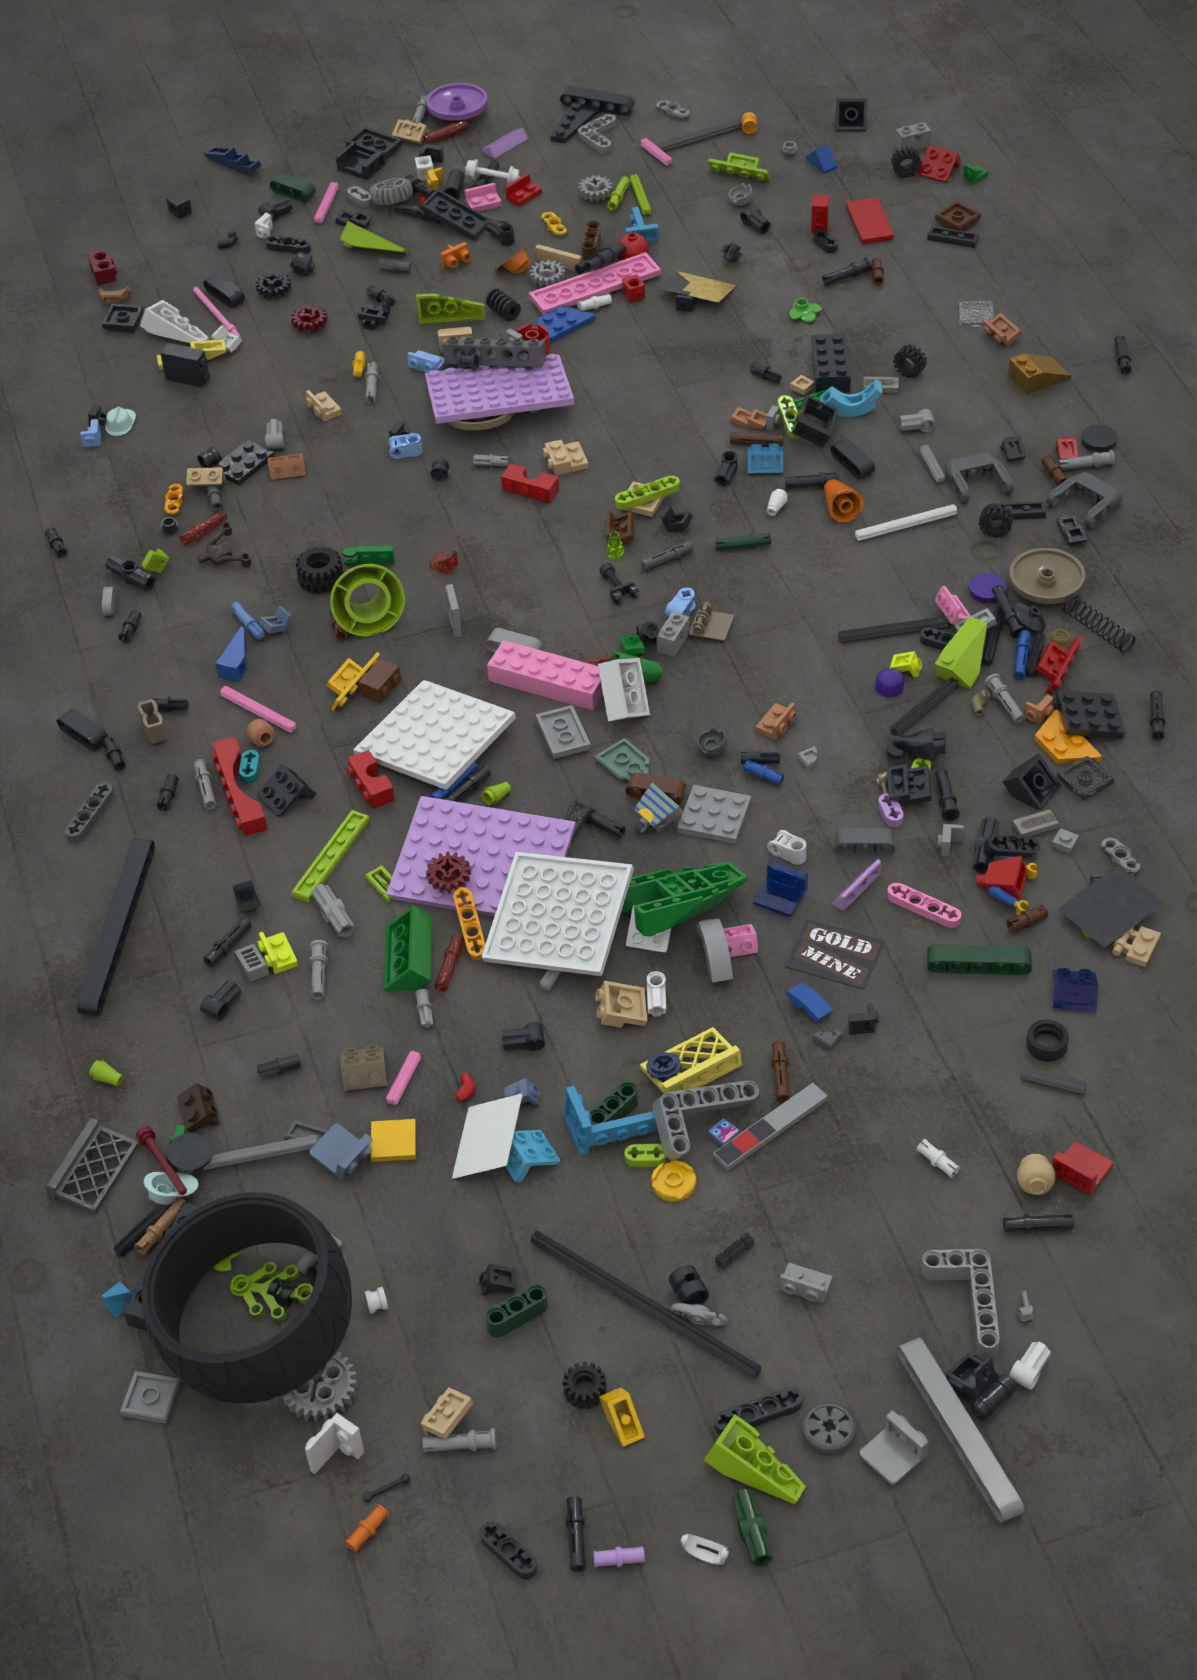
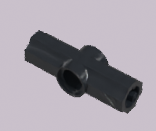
M113 554L107 558L106 568L123 577L126 584H136L145 590H151L154 587L156 577L139 568L136 561H126Z
M995 817L982 819L980 833L976 838L973 869L980 874L987 872L989 863L993 862V856H995L988 854L983 846L984 841L988 837L998 834L999 821Z

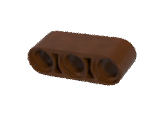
M589 221L586 224L582 240L583 260L599 250L601 225L598 221Z
M640 772L631 774L625 790L629 797L640 800L650 784L653 783L677 805L681 803L686 789V784L683 781Z

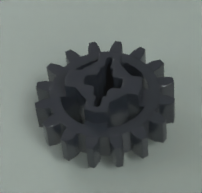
M269 271L268 274L263 273V277L258 276V280L255 281L256 291L259 295L263 294V297L278 298V295L284 296V292L289 293V289H291V278L283 272Z

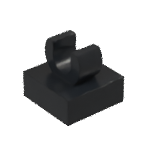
M94 404L88 413L89 427H91V420L98 419L99 425H105L108 412L102 411V407L99 404Z
M400 421L389 431L390 438L392 436L410 434L409 430L404 429V423Z

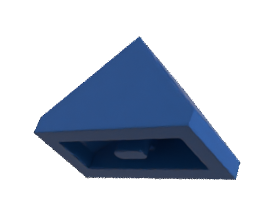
M829 145L821 147L806 156V159L823 173L837 168Z

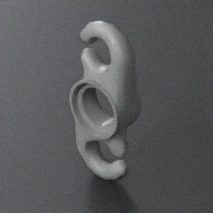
M662 100L656 104L658 109L666 111V114L671 117L686 118L690 114L689 110L682 114L685 112V109L680 108V105L676 102Z
M1110 837L1101 842V847L1105 848V851L1111 855V861L1115 865H1118L1123 870L1131 869L1132 873H1137L1140 870L1141 865L1136 863V860L1131 857L1130 849L1117 839ZM1111 843L1114 847H1106V844ZM1123 853L1126 857L1119 858L1115 854ZM1136 863L1135 868H1130L1127 865Z
M677 1303L670 1307L671 1312L678 1316L682 1312L684 1318H687L696 1325L721 1327L728 1323L726 1316L719 1314L718 1318H716L717 1314L715 1312H711L702 1305Z

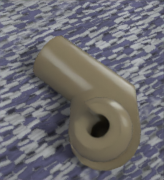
M981 690L971 700L976 716L984 714L983 705L990 697V693L987 690Z

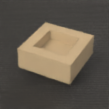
M800 375L790 383V389L802 395H805L815 387V381L803 375Z

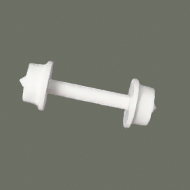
M478 159L475 161L468 160L467 166L464 167L466 177L472 178L473 181H475L477 174L508 179L507 185L520 178V170L515 169L513 166L510 167L509 173L478 167Z

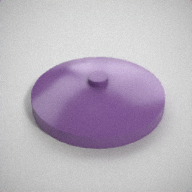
M452 83L434 89L427 96L426 102L427 109L433 116L455 121L469 119L481 114L488 105L487 93L479 86L468 83Z

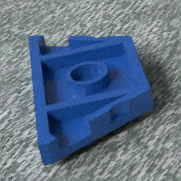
M563 306L536 319V323L548 329L549 341L552 343L595 321L596 318L593 313Z

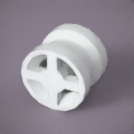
M379 1287L373 1292L369 1290L364 1291L370 1314L375 1313L378 1309H388L383 1287Z

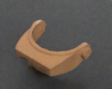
M126 286L124 289L116 291H104L103 288H100L98 293L104 304H120L128 299L131 288Z

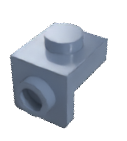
M282 606L277 607L275 616L260 617L259 625L271 634L287 631L291 614Z
M527 1078L504 1088L505 1098L522 1094L520 1105L527 1101L534 1106L539 1105V1088Z

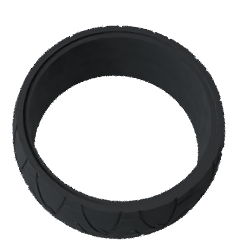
M248 1192L229 1195V1197L225 1196L199 1207L198 1210H194L184 1217L165 1235L161 1244L155 1249L147 1265L142 1284L141 1300L146 1328L159 1356L162 1357L161 1359L185 1384L212 1399L238 1404L257 1403L274 1399L277 1396L280 1397L302 1386L331 1360V1357L336 1353L345 1337L346 1328H348L351 1318V1280L346 1262L336 1240L322 1222L304 1207L286 1197L264 1192ZM268 1243L296 1245L318 1256L317 1276L310 1297L294 1320L274 1337L255 1347L227 1354L198 1352L180 1344V1320L189 1295L200 1279L226 1257L245 1248Z

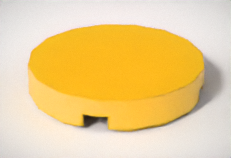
M677 1160L660 1164L653 1171L651 1177L652 1189L655 1194L661 1199L670 1202L682 1201L688 1198L696 1187V1176L692 1167L685 1162Z

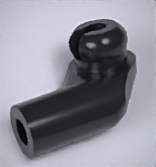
M229 232V238L217 240L218 248L232 246L238 240L237 232Z

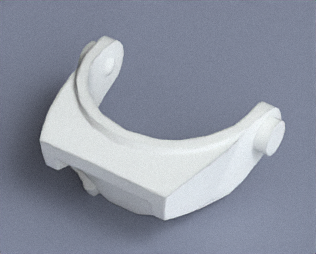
M685 1534L681 1538L685 1551L702 1561L714 1565H722L729 1555L727 1547L691 1534ZM700 1544L719 1551V1554L713 1553L702 1548H698V1545Z

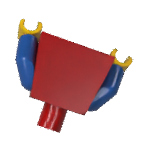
M1009 856L989 863L987 873L976 876V884L978 887L985 886L990 897L996 898L1010 907H1016L1015 912L1017 915H1020L1022 911L1028 910L1029 904L1024 900L1019 902L1016 900L1021 899L1026 877L1032 880L1036 879L1038 866L1035 863L1026 865L1022 856Z

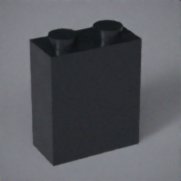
M167 343L160 354L167 381L202 388L209 380L210 372L208 371V360L205 350Z

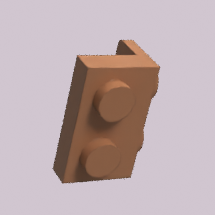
M999 313L990 322L987 319L982 320L986 333L988 335L992 334L999 344L1003 343L1006 347L1022 335L1021 330L1002 313Z

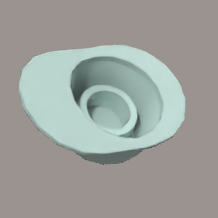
M120 406L110 410L106 416V432L112 436H122L128 433L135 421V412L123 409Z
M164 1172L149 1173L145 1176L143 1182L148 1190L149 1200L161 1205H170L178 1197L194 1193L198 1188V1181L192 1175L177 1173L187 1188V1192L184 1195L178 1193Z

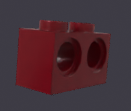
M107 250L87 254L97 286L116 281L117 268L112 255L109 256Z

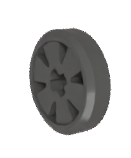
M821 1403L812 1407L805 1414L802 1433L805 1442L810 1448L821 1454L833 1455L841 1453L851 1446L855 1439L856 1423L851 1412L845 1407L836 1403ZM827 1425L833 1426L831 1432L825 1431Z

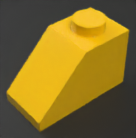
M620 1387L599 1397L606 1418L623 1447L645 1437L629 1392Z

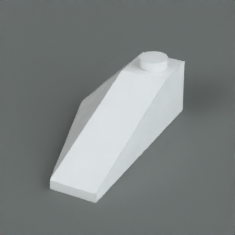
M164 300L145 309L140 326L148 333L187 343L208 341L209 339L198 327L191 326L188 318H182L177 308Z

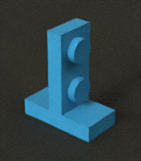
M633 207L632 214L629 216L633 227L625 228L626 234L632 232L640 234L647 242L659 241L658 224L644 225L639 208Z

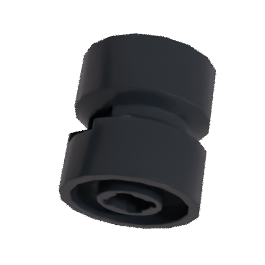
M693 1265L681 1266L670 1274L668 1282L677 1294L680 1303L702 1305L708 1299L709 1291Z

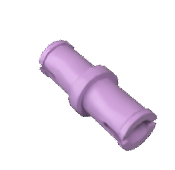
M618 1546L614 1550L593 1551L594 1567L610 1565L622 1567L623 1564L645 1563L644 1548L640 1546L637 1548L621 1549Z

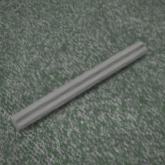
M310 1135L212 1155L211 1162L208 1166L203 1167V1170L311 1149L318 1142V1138L316 1135Z

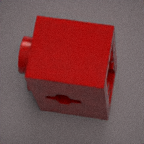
M813 194L811 233L817 230L828 232L829 195Z

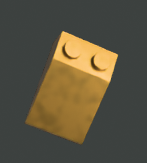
M1022 354L1009 360L1008 376L1026 394L1071 378V375L1050 356Z

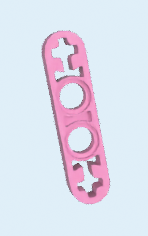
M892 883L889 885L887 896L892 903L949 928H955L960 925L961 912L959 909L904 884ZM911 899H918V900H920L921 902H920V903H917V904H914V903H911L910 900H911ZM936 907L939 910L936 912H931L928 910V908Z

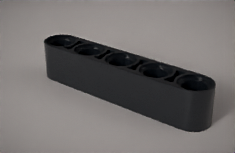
M567 86L560 96V102L565 106H569L571 102H578L580 104L600 107V112L621 116L629 115L635 105V100L627 95L575 86Z

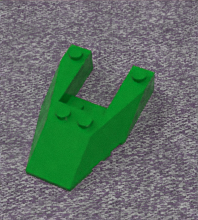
M731 862L705 864L703 869H693L691 866L683 867V871L671 872V869L668 868L631 877L621 913L630 912L633 909V905H635L636 929L643 936H654L656 933L663 932L712 909L748 881V876Z

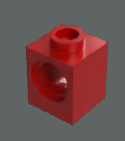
M637 274L622 278V292L630 303L645 299V285Z

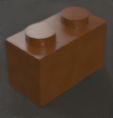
M379 659L359 681L361 696L381 703L401 681L399 666Z

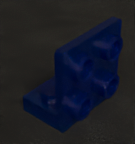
M770 860L767 864V879L753 900V904L791 917L808 890V873Z
M1058 968V970H1053V1008L1097 1009L1098 982L1095 972L1089 969L1071 971L1068 968Z

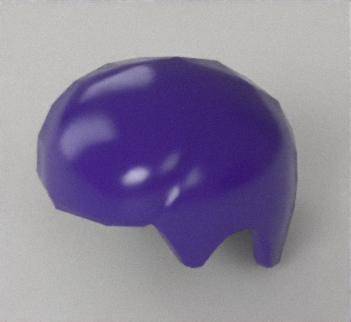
M893 668L881 670L876 676L875 689L884 696H897L903 692L904 676L900 671Z

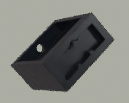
M806 395L799 406L792 433L823 448L831 436L838 409ZM804 412L825 421V427L823 428L804 419Z

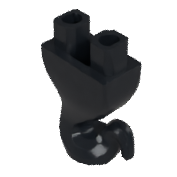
M934 728L924 729L909 736L891 735L886 737L887 757L903 759L905 757L904 751L920 759H935V754L946 753L945 732L934 733Z

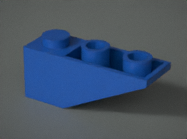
M242 626L233 635V639L225 647L221 657L216 661L215 666L220 678L239 682L247 671L246 637L244 627Z

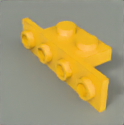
M377 652L364 668L348 658L331 677L326 686L339 695L331 710L334 711L338 706L342 707L348 700L346 696L354 694L358 688L357 684L376 664L380 653Z

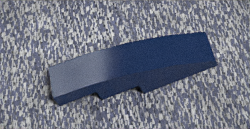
M214 146L204 153L206 157L216 163L240 172L253 173L262 166L260 160H249L247 154L237 153L235 147Z

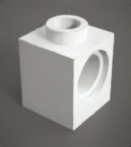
M431 157L415 158L418 179L426 181L428 179L427 171L433 170Z

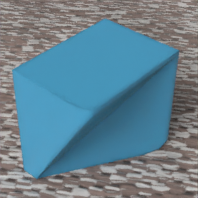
M118 1282L102 1295L105 1308L114 1317H118L123 1313L126 1303L132 1299V1295L121 1282Z

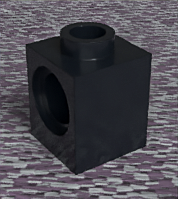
M181 192L166 197L168 211L178 219L192 213L190 199Z

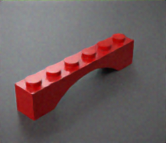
M231 737L213 742L214 751H211L213 762L218 763L215 764L218 776H223L220 780L223 789L227 788L225 794L228 803L232 802L230 804L232 814L238 817L235 818L238 830L242 829L244 836L266 831V819L260 803L245 795L236 784V776L241 761L240 748L236 738Z

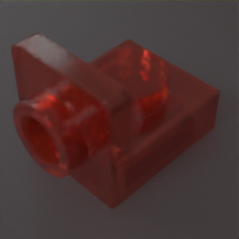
M453 550L450 554H446L440 551L429 561L430 567L447 575L458 565L457 552Z

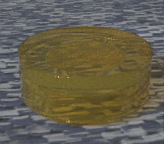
M1058 628L1052 632L1051 641L1057 645L1064 646L1070 642L1071 635L1066 629Z

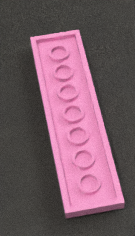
M645 252L530 292L529 299L545 315L559 307H570L576 305L578 301L590 299L592 296L599 297L622 289V278L637 274L644 281L661 275V268Z

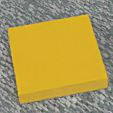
M415 1119L371 1121V1138H373L371 1162L416 1159Z

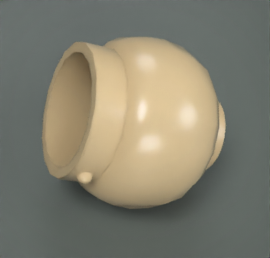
M1040 1154L1027 1155L1022 1159L1017 1170V1181L1020 1188L1028 1194H1045L1051 1190L1055 1183V1170L1045 1156Z

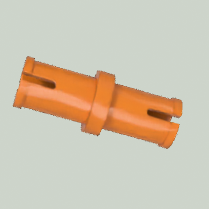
M377 1504L368 1517L358 1523L359 1527L345 1541L346 1545L353 1552H357L369 1537L375 1535L377 1527L389 1516L388 1511L383 1506Z

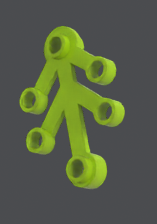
M268 1262L263 1268L250 1276L243 1274L235 1276L231 1281L230 1289L234 1296L245 1299L249 1306V1312L254 1319H260L265 1314L263 1306L257 1303L252 1293L261 1294L271 1310V1316L274 1321L281 1322L286 1318V1312L282 1306L278 1305L273 1296L267 1294L268 1287L276 1277L284 1281H294L298 1279L300 1272L297 1266L289 1265L283 1272L278 1274L276 1264ZM270 1268H274L273 1271L267 1272ZM291 1271H295L294 1274L289 1275ZM266 1276L271 1278L263 1284L257 1283ZM303 1283L297 1289H294L289 1297L298 1299L300 1303L306 1304L313 1287L308 1283ZM256 1309H260L259 1312L254 1313ZM277 1312H282L279 1316H275Z

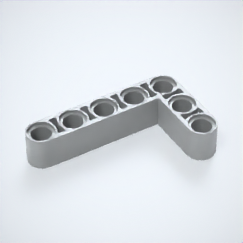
M747 1080L664 1093L654 1102L653 1112L665 1156L672 1161L678 1160L690 1149L683 1115L748 1105L759 1094L757 1084ZM743 1090L748 1093V1096L744 1094ZM723 1093L728 1095L729 1100L724 1097ZM703 1096L708 1098L709 1103L704 1100ZM683 1099L688 1101L689 1106L684 1103ZM663 1102L668 1104L669 1109L663 1105ZM668 1123L674 1126V1130L669 1127ZM674 1144L679 1147L680 1152L674 1148Z
M982 1249L930 1250L925 1252L922 1258L921 1269L922 1276L925 1279L931 1281L969 1280L977 1354L983 1360L988 1357L996 1358L999 1346V1330L989 1254Z

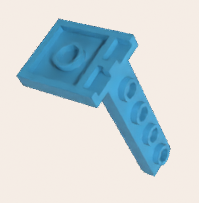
M575 1086L566 1087L563 1117L580 1156L589 1154L591 1146L604 1145L608 1142L625 1140L630 1137L658 1131L653 1111L591 1125L590 1113L588 1110L585 1111L583 1107L582 1095L577 1093Z

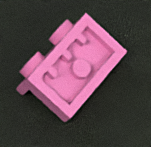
M495 183L465 190L466 205L478 212L502 206L501 200L496 193Z
M752 924L723 929L730 957L758 952L757 934Z

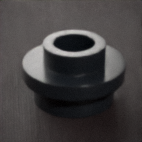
M173 517L164 518L160 525L164 533H173L179 527L178 522Z

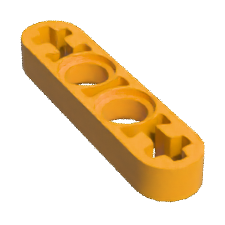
M461 887L454 892L453 898L469 956L475 961L482 960V954L486 945L472 893L468 888ZM462 895H465L467 905L463 906ZM467 911L474 913L470 919H464L462 917L463 914ZM470 929L478 930L477 935L472 937L468 936L467 932ZM473 943H478L480 949L479 953L475 952V947Z

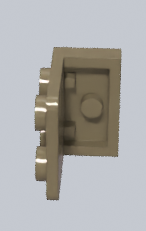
M370 1045L366 1049L348 1048L341 1052V1073L344 1091L387 1086L383 1047Z

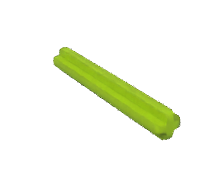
M637 174L631 175L630 182L642 213L645 216L647 214L650 215L651 207Z

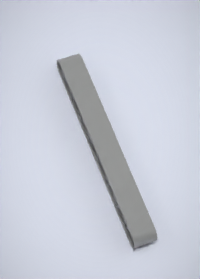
M918 1337L897 1346L898 1356L998 1521L1003 1523L1025 1512L1024 1505L923 1340Z

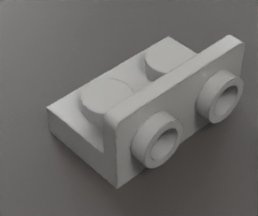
M788 1263L784 1274L780 1276L779 1290L790 1295L795 1294L804 1297L812 1302L824 1303L832 1284L833 1276Z

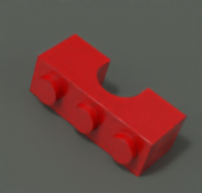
M510 464L501 476L502 490L551 503L559 492L558 476L542 472L536 479H527L526 468Z
M369 750L347 758V773L350 778H354L357 789L362 790L366 803L369 802L372 808L375 809L395 801L392 784L385 774L379 776L377 761Z

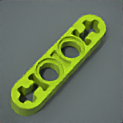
M667 476L620 492L615 496V506L620 510H625L675 493L680 489V480L676 476ZM642 494L643 496L637 497L635 495Z

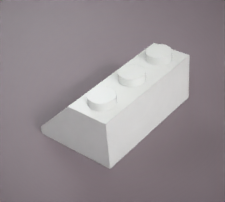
M640 658L617 659L598 664L608 722L650 715Z

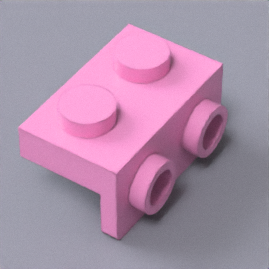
M941 586L935 601L949 622L955 624L970 617L971 615L956 595H951L946 586Z

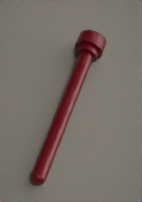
M150 1126L139 1128L136 1132V1138L140 1144L148 1146L180 1195L186 1194L187 1188L156 1144V1135Z

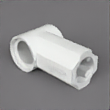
M658 971L651 972L647 976L648 1014H651L653 1017H660L666 1013V978L663 973Z
M1032 1342L1021 1361H1016L1009 1376L1016 1383L1032 1390L1039 1379L1041 1369L1050 1357L1051 1351L1041 1342Z

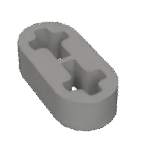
M354 186L347 190L348 199L361 207H369L373 204L370 193L362 188Z
M114 586L104 587L103 616L114 615L116 600Z

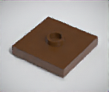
M958 201L935 214V220L954 230L960 231L981 219L979 212Z

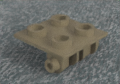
M704 602L696 613L688 635L725 641L735 615L712 611L711 604Z

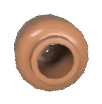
M263 719L252 721L246 730L248 739L257 747L270 745L275 737L273 727Z

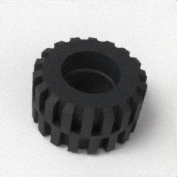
M324 546L319 548L313 547V549H307L306 552H302L297 557L296 562L298 582L301 588H304L307 592L311 591V593L318 592L322 594L323 592H330L338 578L343 574L340 554L336 550H332L329 547L325 548Z

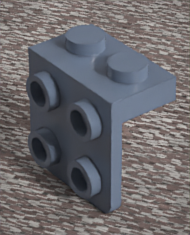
M336 1123L310 1149L309 1155L340 1180H343L348 1174H352L362 1158H367L371 1153L373 1138L365 1134L359 1140L340 1124Z

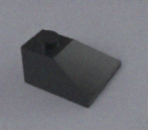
M1040 754L1035 755L1012 770L1002 781L1013 798L1037 810L1041 809L1061 786Z

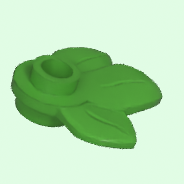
M798 298L795 300L789 315L792 320L801 318L803 322L811 323L815 320V313L821 312L822 308L816 303H809L805 298Z

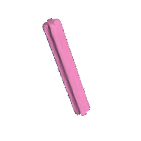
M337 182L330 183L314 216L316 224L323 222L339 188Z

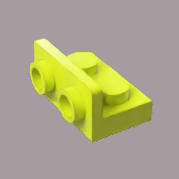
M263 932L259 933L260 941H257L261 953H265L264 960L268 968H272L274 974L298 966L297 959L284 932L268 938L265 937Z

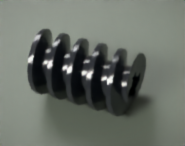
M498 288L492 289L487 294L486 305L502 318L512 321L519 316L521 311L520 304H517L507 294Z

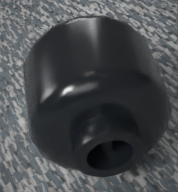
M298 252L296 255L293 254L290 267H292L294 273L307 276L310 271L313 272L315 262H313L311 255Z

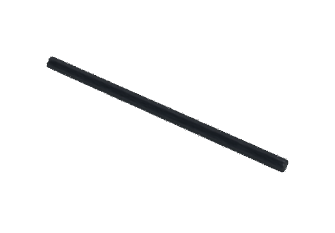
M535 1231L532 1234L531 1242L750 1377L757 1378L760 1374L761 1366L540 1231Z

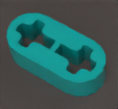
M247 750L241 756L239 775L240 780L244 783H253L258 778L260 759L257 751Z

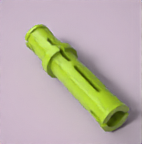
M624 176L621 178L615 191L611 194L610 201L607 204L609 210H616L618 204L622 202L623 195L630 184L628 177Z

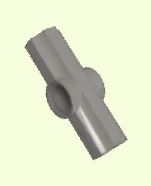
M317 885L312 891V895L320 907L326 923L330 922L339 937L346 938L350 936L355 927L347 915L342 900L335 897L328 885Z

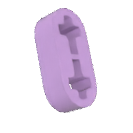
M889 793L882 794L878 799V808L885 823L890 827L901 826L904 814L899 803L890 801Z

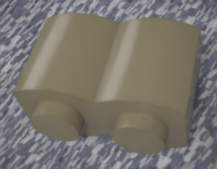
M153 699L139 702L140 720L148 741L151 744L165 741V727L156 702Z

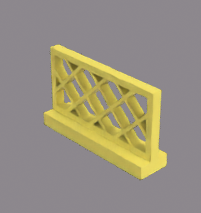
M712 1027L665 1051L679 1057L681 1068H689L682 1073L678 1071L676 1076L669 1077L671 1079L662 1083L657 1077L651 1078L650 1073H647L646 1069L647 1061L640 1064L641 1070L664 1094L700 1088L741 1067L742 1059L740 1049L736 1045L732 1047ZM713 1036L716 1039L715 1043L704 1042L705 1039ZM698 1047L697 1052L686 1051V1049ZM702 1048H711L712 1053H704L701 1050ZM717 1049L725 1050L719 1054H716ZM683 1058H694L693 1063L683 1062ZM699 1058L708 1059L702 1063H697Z

